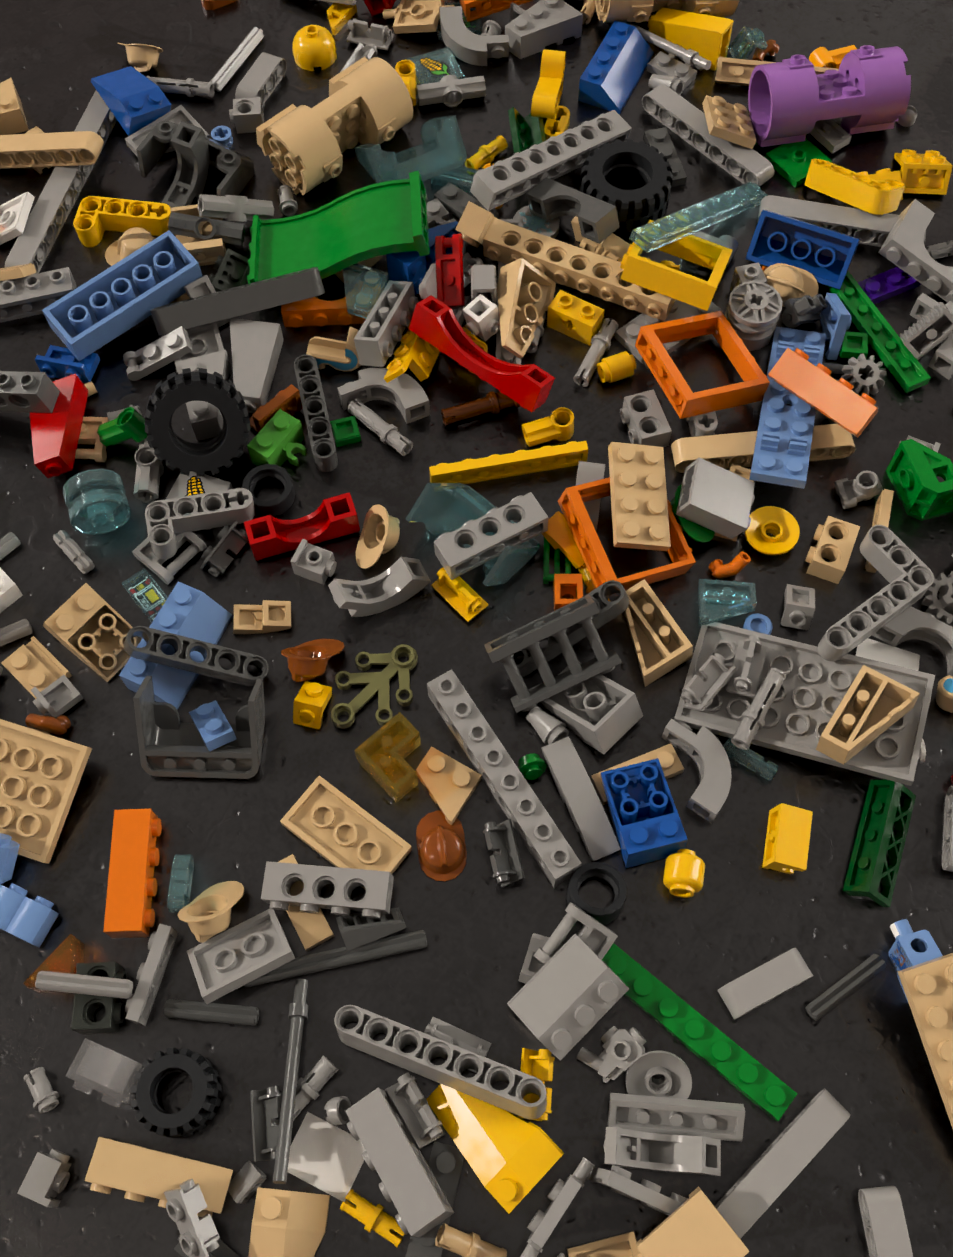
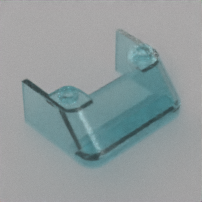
M427 483L406 520L409 523L423 522L426 524L425 528L429 532L439 535L445 532H453L461 528L467 521L476 520L496 507L465 484ZM487 532V533H485V535H488V536H492V535L496 534V533H494V532ZM532 538L521 545L506 546L501 555L484 563L483 571L486 574L483 584L485 586L505 584L536 554L541 546L535 538ZM463 544V545H462V546H464L465 548L471 547V545H469V544Z

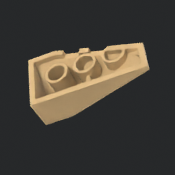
M522 257L500 268L497 284L501 345L519 359L524 357L534 339L536 328L542 324L544 320L542 317L554 298L556 282Z

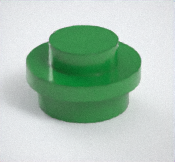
M527 754L519 759L518 769L525 779L535 780L546 770V763L538 754Z

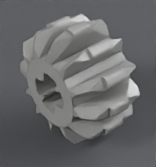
M864 353L860 354L858 359L851 357L848 360V365H844L842 368L844 375L841 378L854 386L852 390L856 394L860 392L861 395L863 393L876 395L879 392L878 388H882L885 384L882 378L886 376L887 371L879 370L883 365V361L875 364L873 362L875 359L874 355H871L868 360H866ZM861 373H864L866 375V380L860 378L862 375Z

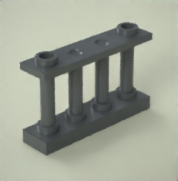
M586 595L484 644L492 663L497 661L503 663L516 690L517 695L510 698L516 713L529 711L536 707L539 702L599 673H609L616 668V665L622 663L614 649L606 652L592 621L593 615L599 613V610L590 595ZM576 623L582 625L596 656L583 664L579 663L566 634L567 628ZM549 636L555 637L570 669L555 677L539 646L541 640ZM524 648L529 650L543 680V683L527 689L513 659L514 653Z

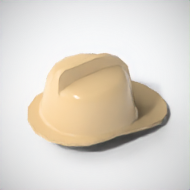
M118 43L125 46L129 64L141 73L155 68L158 64L159 54L163 52L162 48L152 45Z
M130 228L123 233L119 240L109 245L105 253V259L110 266H113L156 238L152 237L151 233L143 228Z
M777 263L770 265L763 271L767 284L775 288L783 302L791 298H802L805 295L814 297L818 294L819 287L816 278L812 273L804 269Z
M380 504L372 506L367 512L357 544L356 562L362 569L372 567L379 560L381 554L387 553L394 548L399 540V519L388 515L385 507Z
M237 881L215 884L182 908L178 913V918L188 923L191 932L195 935L198 942L204 943L229 927L231 908L244 895L245 889L242 883Z

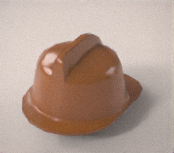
M316 639L295 647L283 649L281 654L287 657L288 668L293 681L301 682L323 675L329 658L343 651L345 646L343 642L335 639Z
M437 810L428 813L420 820L416 830L419 863L421 869L428 877L436 881H449L456 878L466 865L467 851L464 830L458 818H456L453 825H450L442 811Z

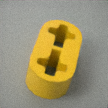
M559 105L555 119L547 118L544 126L546 140L552 136L560 135L568 129L570 111L567 107Z

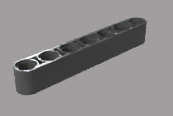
M313 267L167 304L150 311L158 335H165L181 326L184 329H189L324 294L325 291L318 267Z

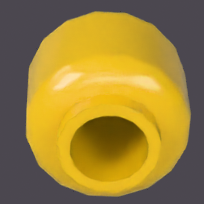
M679 849L677 853H673L666 858L663 884L670 889L669 892L674 896L682 898L693 897L694 893L702 890L705 863L696 856L694 851Z

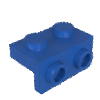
M50 345L46 355H37L35 362L40 372H45L49 378H64L76 374L83 383H88L93 378L100 358L97 353H92L78 361L68 348Z

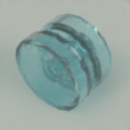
M106 469L87 470L71 477L63 486V496L68 507L70 523L74 530L82 534L97 535L115 531L125 525L131 517L132 511L125 495L124 483L120 475L114 471Z

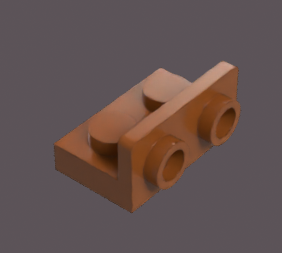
M291 384L286 389L279 391L272 400L260 406L249 418L250 427L259 433L279 409L294 416L303 409L299 390Z

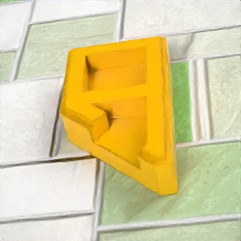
M333 3L328 8L327 17L333 35L336 36L355 15L357 5Z

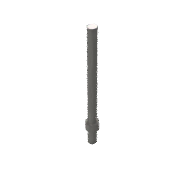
M296 979L293 1003L289 1005L288 1019L291 1020L273 1173V1183L286 1184L303 1025L304 1021L308 1018L309 1006L306 1004L308 980Z

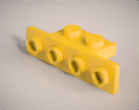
M408 326L406 334L400 340V346L394 352L393 360L387 366L388 371L384 380L387 383L404 374L409 367L419 381L422 382L429 377L440 351L427 341L419 338L417 334L409 330Z

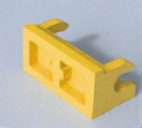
M784 803L769 810L762 868L788 874H794V870L806 871L813 811Z

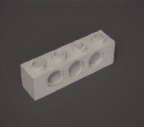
M532 492L524 496L519 495L513 498L510 503L500 508H493L486 515L476 520L467 521L461 528L440 535L434 541L435 555L452 580L548 530V516ZM510 520H518V521H520V522H518V523H510L509 521H510ZM487 532L496 533L492 536L485 535ZM463 544L471 545L469 548H462L460 546Z
M266 861L261 900L270 904L269 908L274 910L287 911L288 906H300V911L306 913H319V908L331 909V914L349 916L350 911L362 912V917L380 919L381 914H390L394 876L388 871ZM297 881H303V891L297 896H292L290 892L291 886ZM326 884H334L335 890L333 895L323 899L321 897V889ZM358 886L365 887L366 893L364 898L360 901H352V891Z

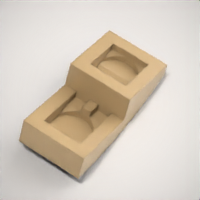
M263 600L262 605L234 604L233 634H258L291 629V601Z

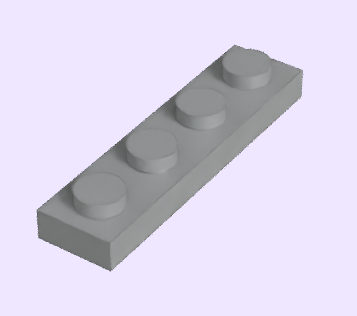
M610 1093L608 1127H619L658 1134L705 1136L742 1142L745 1121L744 1104Z

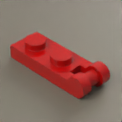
M461 233L453 234L452 237L447 238L444 235L435 237L437 299L448 307L465 306L462 254L463 236ZM452 247V254H446V248Z

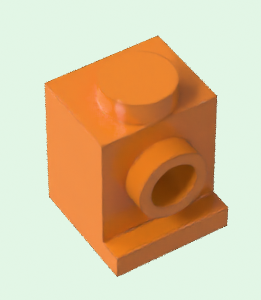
M554 574V611L583 597L582 574Z

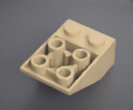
M87 583L78 589L43 624V627L62 645L106 682L125 666L131 657L125 652L124 641L129 630L133 627ZM133 637L131 642L137 647L142 638Z

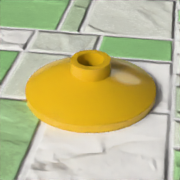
M765 506L756 509L749 515L751 522L745 531V536L749 544L757 551L767 555H781L793 549L797 544L800 536L799 525L788 511L775 506ZM766 533H771L774 537L768 536Z

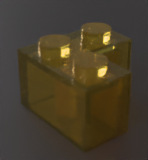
M399 712L355 749L356 757L360 765L396 803L419 784L417 772L404 759L421 745L420 733Z

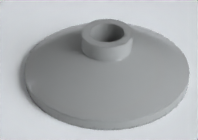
M650 1051L644 1053L633 1061L626 1073L625 1082L628 1094L688 1099L692 1090V1077L688 1066L681 1058L670 1052ZM656 1074L663 1075L660 1079H655L652 1076Z

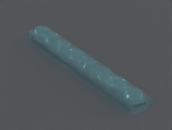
M748 182L632 230L629 239L649 253L758 206L762 198L767 196V194L757 184Z

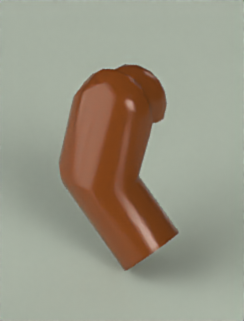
M769 39L755 49L752 60L763 61L767 53L770 56H774L775 53L777 54L780 47L776 44V40Z
M32 713L25 720L29 728L39 729L58 736L65 734L67 729L71 727L70 719L64 715H60L56 719L51 716Z

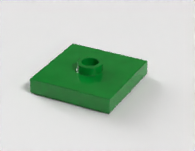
M806 138L805 141L782 144L765 155V158L772 163L774 169L795 188L805 183L812 159H822L832 163L825 154Z

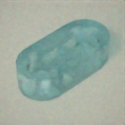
M176 854L174 856L167 900L169 912H179L190 902L194 872V857L192 854Z

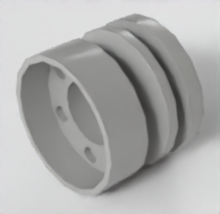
M749 281L736 286L730 293L725 317L742 339L748 351L759 350L769 344L774 336L779 315L782 311L783 301L780 294L774 287L764 282Z

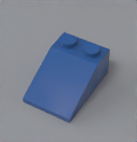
M132 66L91 78V83L128 136L171 110L172 104L160 87Z

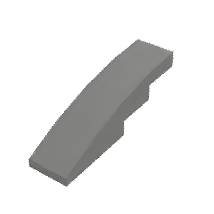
M569 736L541 747L563 803H566L576 830L580 832L590 860L596 861L621 850L595 788Z

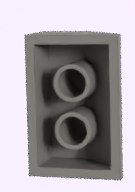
M575 933L507 1004L535 1037L561 1061L629 988Z

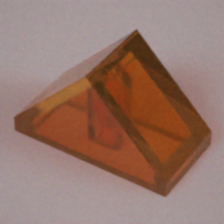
M70 934L23 984L37 993L51 992L36 988L35 982L38 972L51 971L76 974L77 963H84V943Z

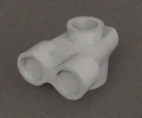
M868 470L860 472L856 479L848 480V478H844L834 482L843 509L855 507L860 501L870 500L872 497L881 494L883 490L876 473Z

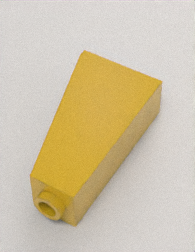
M662 7L655 15L653 14L650 17L647 27L650 32L674 44H678L684 49H692L698 52L699 56L711 61L709 69L715 71L718 57H727L734 21L728 18Z

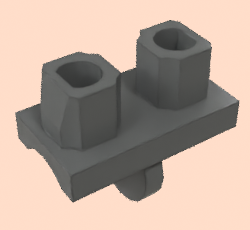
M817 294L814 297L805 295L802 298H791L783 302L786 309L782 314V320L785 326L789 328H796L801 324L815 323L821 319L819 313L828 306L821 294Z

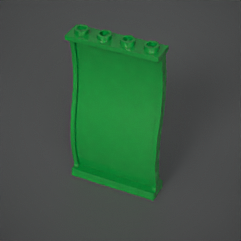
M419 170L410 172L409 179L391 180L368 185L300 215L261 220L258 215H253L252 227H250L252 240L249 243L251 257L248 259L250 274L247 275V281L250 284L313 267H318L322 280L353 264L376 256L408 251H417L420 257L430 254L426 190Z

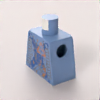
M907 919L899 920L890 925L896 940L888 952L902 989L903 986L898 971L943 956L929 931L924 929L913 932Z

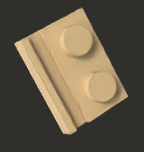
M33 636L28 644H23L2 661L1 664L36 699L31 689L36 687L41 692L61 676L65 675L70 678L72 675Z

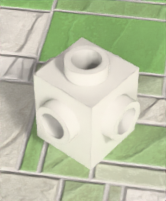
M479 294L462 309L467 323L465 327L473 335L480 337L486 342L499 331L498 306L483 295Z

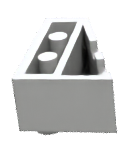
M540 0L505 25V35H509V52L522 59L543 51L545 46L550 44H563V40L574 36L576 39L581 37L583 14L563 0Z
M226 350L176 362L178 374L182 373V369L190 368L191 372H198L199 368L207 369V373L213 374L217 372L221 374L225 381L229 380L232 370ZM190 401L186 403L197 441L216 437L221 432L223 417L217 407L205 401Z

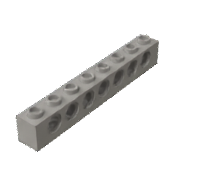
M615 110L605 114L602 113L597 118L585 121L573 129H567L560 135L552 136L538 145H532L525 151L517 152L503 161L499 160L490 167L478 170L473 176L470 192L489 211L527 193L545 178L554 180L583 166L585 159L590 156V153L596 148L600 149L602 144L607 142L611 144L613 140L618 139L626 141L632 128Z
M451 669L428 682V697L477 772L482 775L483 781L508 819H511L513 827L553 888L570 879L575 870L581 867L580 860L453 670Z

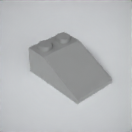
M567 666V667H566L561 673H559L558 675H560V674H562V673H564V672L570 670L569 667ZM600 673L540 702L556 718L565 723L566 727L583 742L602 754H605L643 717L635 693Z

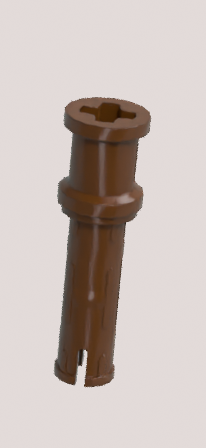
M490 391L486 394V397L441 409V414L446 426L488 412L498 414L500 410L513 406L518 408L520 404L500 391L496 393Z

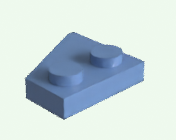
M826 293L825 302L828 307L820 313L822 333L826 334L825 342L830 343L825 356L827 360H837L845 332L851 325V314L837 294Z

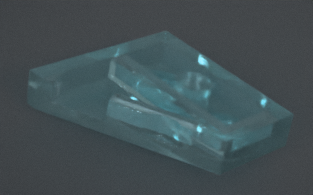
M699 579V625H707L755 611L757 603L755 583Z

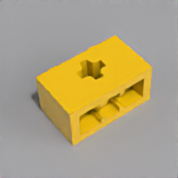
M560 290L548 306L547 327L591 346V339L599 332L603 324L604 309Z

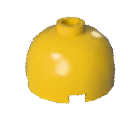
M308 25L298 30L293 39L292 47L296 64L308 71H314V67H321V70H324L333 65L337 59V47L329 30L319 25Z

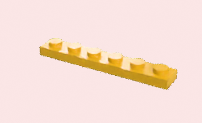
M571 441L563 445L543 446L539 449L527 451L518 450L514 453L503 455L493 454L485 458H469L461 462L449 464L439 463L436 466L429 467L431 487L434 490L577 466L579 461L587 462L589 449L586 441Z

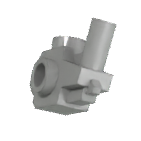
M613 1026L601 1038V1041L604 1043L602 1047L605 1050L599 1056L582 1047L576 1059L598 1071V1074L603 1076V1082L608 1083L611 1079L615 1081L624 1071L628 1070L637 1057L645 1053L643 1045L647 1041L634 1027L630 1030H618Z

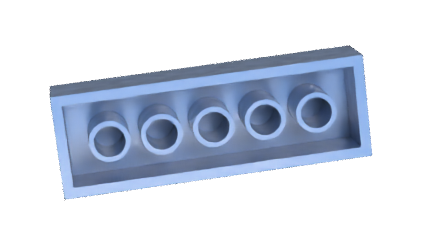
M168 230L47 306L42 312L50 328L76 359L81 361L152 315L151 309L167 305L185 294L186 291L183 286L202 277L200 265L172 232Z

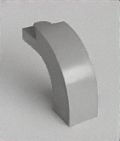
M462 6L440 7L442 39L448 50L455 57L477 66H487V58L499 59L509 57L508 34L489 36L474 34L467 29L463 22Z
M922 293L917 298L910 316L921 320V316H925V313H929L930 309L938 306V302ZM949 300L945 306L953 314V302ZM953 333L941 341V346L935 351L928 365L948 380L953 377Z
M367 368L358 371L359 380L337 387L343 410H346L354 399H359L362 403L372 400H384L394 404L400 410L406 424L430 416L429 399L425 391L415 379L405 373L387 383L384 380L388 371L387 368Z
M400 557L390 568L378 576L363 581L334 579L328 587L333 595L334 602L339 608L348 609L351 617H363L383 612L405 602L431 581L419 559Z
M671 719L666 725L661 738L689 755L696 763L700 773L699 786L691 796L686 807L712 823L726 801L731 787L732 775L728 755L717 737L704 726L701 727L696 735L687 724Z
M606 1127L604 1164L638 1170L721 1176V1139L705 1136L648 1133L619 1127Z

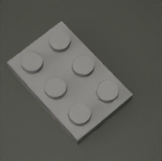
M268 909L187 950L201 996L206 1004L295 959L274 909Z

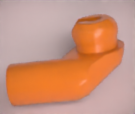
M741 551L730 563L723 564L720 559L712 561L709 564V570L712 572V576L718 579L736 576L751 562V558L746 552Z

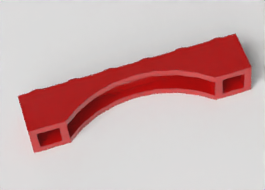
M432 295L416 303L409 330L417 334L419 338L427 341L440 352L451 357L459 365L476 374L481 380L486 381L502 394L507 395L520 404L522 408L533 412L546 402L555 377L535 364H512L486 353L465 333L452 309Z

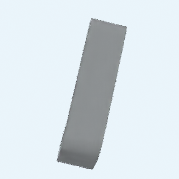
M245 488L154 501L147 505L145 509L148 538L154 555L160 559H169L176 554V534L233 525L235 521L238 522L237 524L252 520L255 516L252 493Z

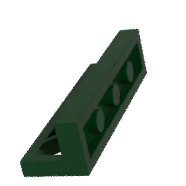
M514 107L508 110L514 154L525 151L534 144L538 145L546 141L543 118L532 117L531 114L524 118Z
M886 779L870 780L843 891L850 896L869 897L882 907H890L916 799V795L902 783ZM900 796L904 798L902 808H900L899 804ZM894 823L896 827L895 837L892 830ZM887 850H888V854H889V863H888V865H887V861H886ZM880 879L883 885L881 894L878 892Z

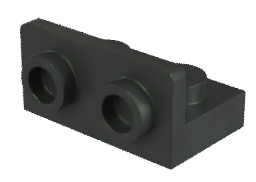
M228 248L224 257L218 256L213 267L218 271L216 275L211 273L209 280L216 292L245 285L247 275L250 274L248 258Z

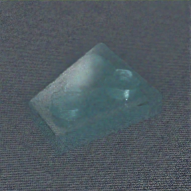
M356 263L343 269L347 311L349 314L366 319L386 287L389 274Z

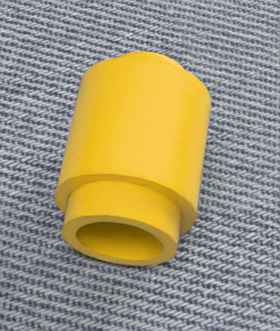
M624 351L603 358L601 362L597 363L596 367L598 376L603 383H613L633 376L637 365L634 356Z

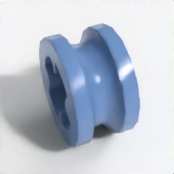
M221 125L211 131L213 140L227 147L233 145L234 141L229 127Z

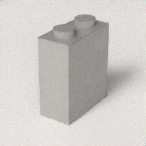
M699 457L685 468L676 515L733 539L740 533L745 532L750 525L751 518L749 515L755 499L753 494L755 482Z

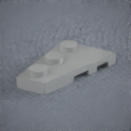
M612 1165L611 1170L594 1167L586 1179L592 1183L611 1187V1191L636 1201L639 1200L641 1204L668 1216L688 1200V1198L673 1192L669 1198L660 1193L661 1186L648 1180L642 1179L640 1184L630 1180L631 1172Z

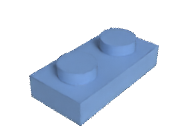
M216 700L203 704L189 712L209 752L236 740L235 733Z

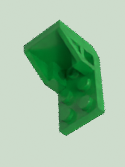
M912 439L901 441L886 469V473L907 515L923 521L953 513V463L951 460ZM937 476L942 477L944 481L939 482Z

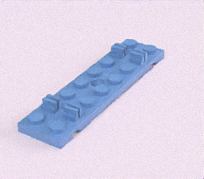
M776 327L767 371V378L770 384L763 396L749 480L805 488L816 409L772 380L768 374L787 348L795 351L796 348L802 350L810 357L807 361L815 366L818 363L822 364L826 339L825 333Z

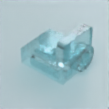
M744 26L730 44L728 50L733 58L747 59L756 47L765 50L768 45L764 39L765 35L760 29Z

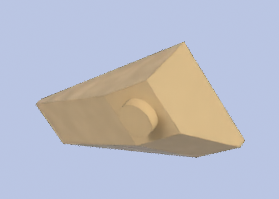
M258 1187L248 1257H314L326 1233L331 1195Z

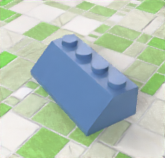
M178 581L149 628L217 645L231 622L233 615L202 591ZM143 638L137 648L146 646V641ZM163 644L160 646L164 654H175V649L172 645ZM190 652V658L193 661L199 663L204 661L203 655L200 652ZM133 657L129 658L119 674L126 687L134 692L138 691L146 676H152L155 701L170 703L177 710L199 675Z

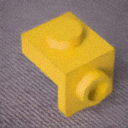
M305 681L294 699L293 723L320 729L323 712L332 697V687Z

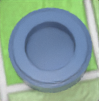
M755 613L746 618L743 629L770 635L773 626L767 616Z

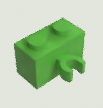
M281 409L276 412L247 445L252 463L257 466L275 464L281 467L287 459L290 464L297 466L299 464L298 459L293 455L296 453H301L304 456L307 455L305 446L301 444L305 439L301 421Z

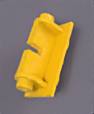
M444 568L437 572L439 579L431 584V587L467 622L471 621L489 606L460 576L451 580Z
M522 1048L521 1072L534 1076L543 1083L545 1081H552L555 1057H551L552 1053L548 1049L536 1051ZM546 1088V1111L538 1119H533L534 1121H548V1114H552V1088ZM533 1093L527 1094L523 1098L527 1103H535L540 1099L538 1095Z

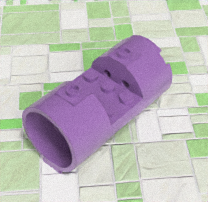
M864 45L860 49L850 50V53H847L842 59L838 71L826 70L824 74L817 75L813 67L814 64L804 55H793L790 59H783L782 62L757 65L752 71L748 90L749 116L756 137V143L760 147L805 141L806 134L813 130L816 121L834 118L842 119L841 127L850 135L893 129L894 123L898 121V117L905 114L910 99L911 75H906L904 63L908 61L906 54L898 46L875 49L874 46Z

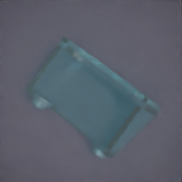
M455 115L440 116L426 121L420 131L423 143L398 153L383 151L380 144L368 143L354 148L360 164L376 183L409 179V173L418 170L422 181L461 167L467 158Z

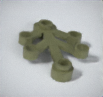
M401 644L396 646L391 653H358L355 657L356 667L361 671L369 670L372 665L388 666L381 672L349 673L347 671H340L336 674L335 683L340 690H348L352 685H368L349 704L339 703L333 707L331 711L333 724L341 729L350 727L355 721V714L378 692V710L375 714L377 723L381 726L390 725L393 722V712L390 709V680L398 673L399 689L396 691V701L401 706H409L413 702V693L410 689V670L418 662L416 650L409 645ZM403 656L409 658V660L404 663L399 661V659ZM362 658L369 660L366 664H360L359 661ZM343 677L349 679L345 684L339 683V680ZM403 693L410 695L407 700L399 698ZM382 713L390 715L386 720L380 719L379 716ZM341 715L349 716L345 722L339 721V717Z

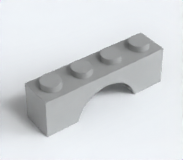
M910 606L872 635L894 647L912 639L931 643L941 651L947 662V674L953 676V626L936 619L932 614L922 612Z

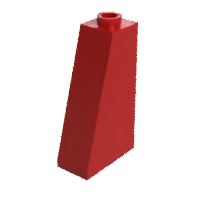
M76 374L53 381L60 393L52 413L29 412L34 465L47 478L59 476L73 469L88 397V388Z

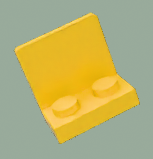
M904 149L902 153H894V159L901 165V182L905 184L903 193L946 195L953 165L946 160V157L940 155L939 151L927 150L925 154H916L917 151Z

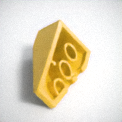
M440 1084L426 1099L428 1105L439 1121L442 1122L443 1127L483 1186L508 1214L564 1154L553 1140L534 1123H527L509 1111L443 1084Z

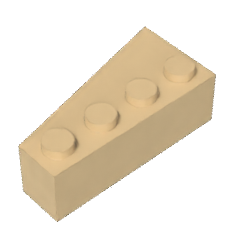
M99 1137L85 1181L92 1183L90 1190L110 1194L112 1188L126 1191L124 1195L126 1199L144 1203L146 1196L160 1199L158 1206L166 1208L167 1199L164 1192L181 1189L180 1184L193 1179L195 1184L199 1183L207 1204V1208L197 1213V1216L203 1217L206 1214H211L212 1217L213 1212L219 1214L222 1212L233 1170Z

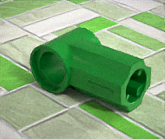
M132 407L124 409L117 419L99 425L97 433L100 437V442L107 447L129 439H133L135 442L143 441L147 438L145 418Z

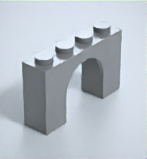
M914 199L901 212L878 253L947 303L949 300L953 302V267L944 266L935 261L929 255L924 245V232L935 213Z

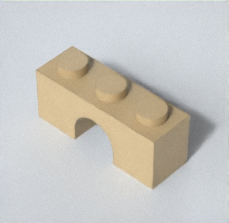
M468 201L455 230L462 234L463 241L478 249L480 245L483 246V239L496 218L491 212Z

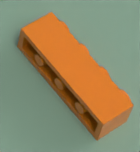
M787 348L769 372V377L858 438L878 412V408L874 406L876 401L865 393L859 396L853 392L854 386L845 379L840 378L837 381L831 377L832 371L821 363L815 366L807 361L810 357L802 350L796 348L795 351Z
M151 808L114 810L103 930L111 938L149 937L150 928L155 923V911L151 908L152 897L156 896L157 880L153 877L154 866L159 864V849L156 848V837L161 835L162 825L161 819L157 817Z

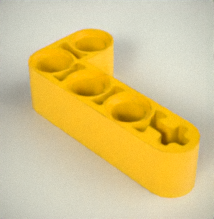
M543 49L540 77L532 98V117L555 119L563 90L566 51Z
M822 159L811 160L804 183L805 186L876 215L896 211L905 189V184L900 181L891 179L876 181Z
M88 196L80 202L73 225L81 244L85 247H94L101 242L105 230L125 232L130 228L138 227L147 230L151 235L160 236L169 230L168 223L171 211L170 206L165 203Z

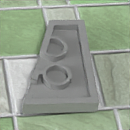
M180 105L125 138L126 145L137 156L136 149L154 126L161 121H170L176 124H180L183 121L200 128L202 127ZM203 129L206 137L210 138L209 134ZM169 147L165 153L173 152L175 149Z

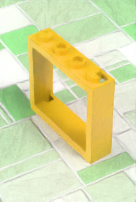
M649 220L646 227L641 226L638 235L635 236L633 243L630 244L627 254L625 253L622 258L620 268L624 270L621 279L708 311L733 250ZM645 246H649L713 271L709 280L705 281L640 257Z

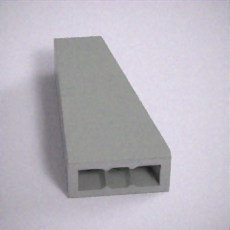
M231 318L230 336L233 383L236 390L241 392L248 413H254L260 406L267 403L284 341L283 334L278 323Z

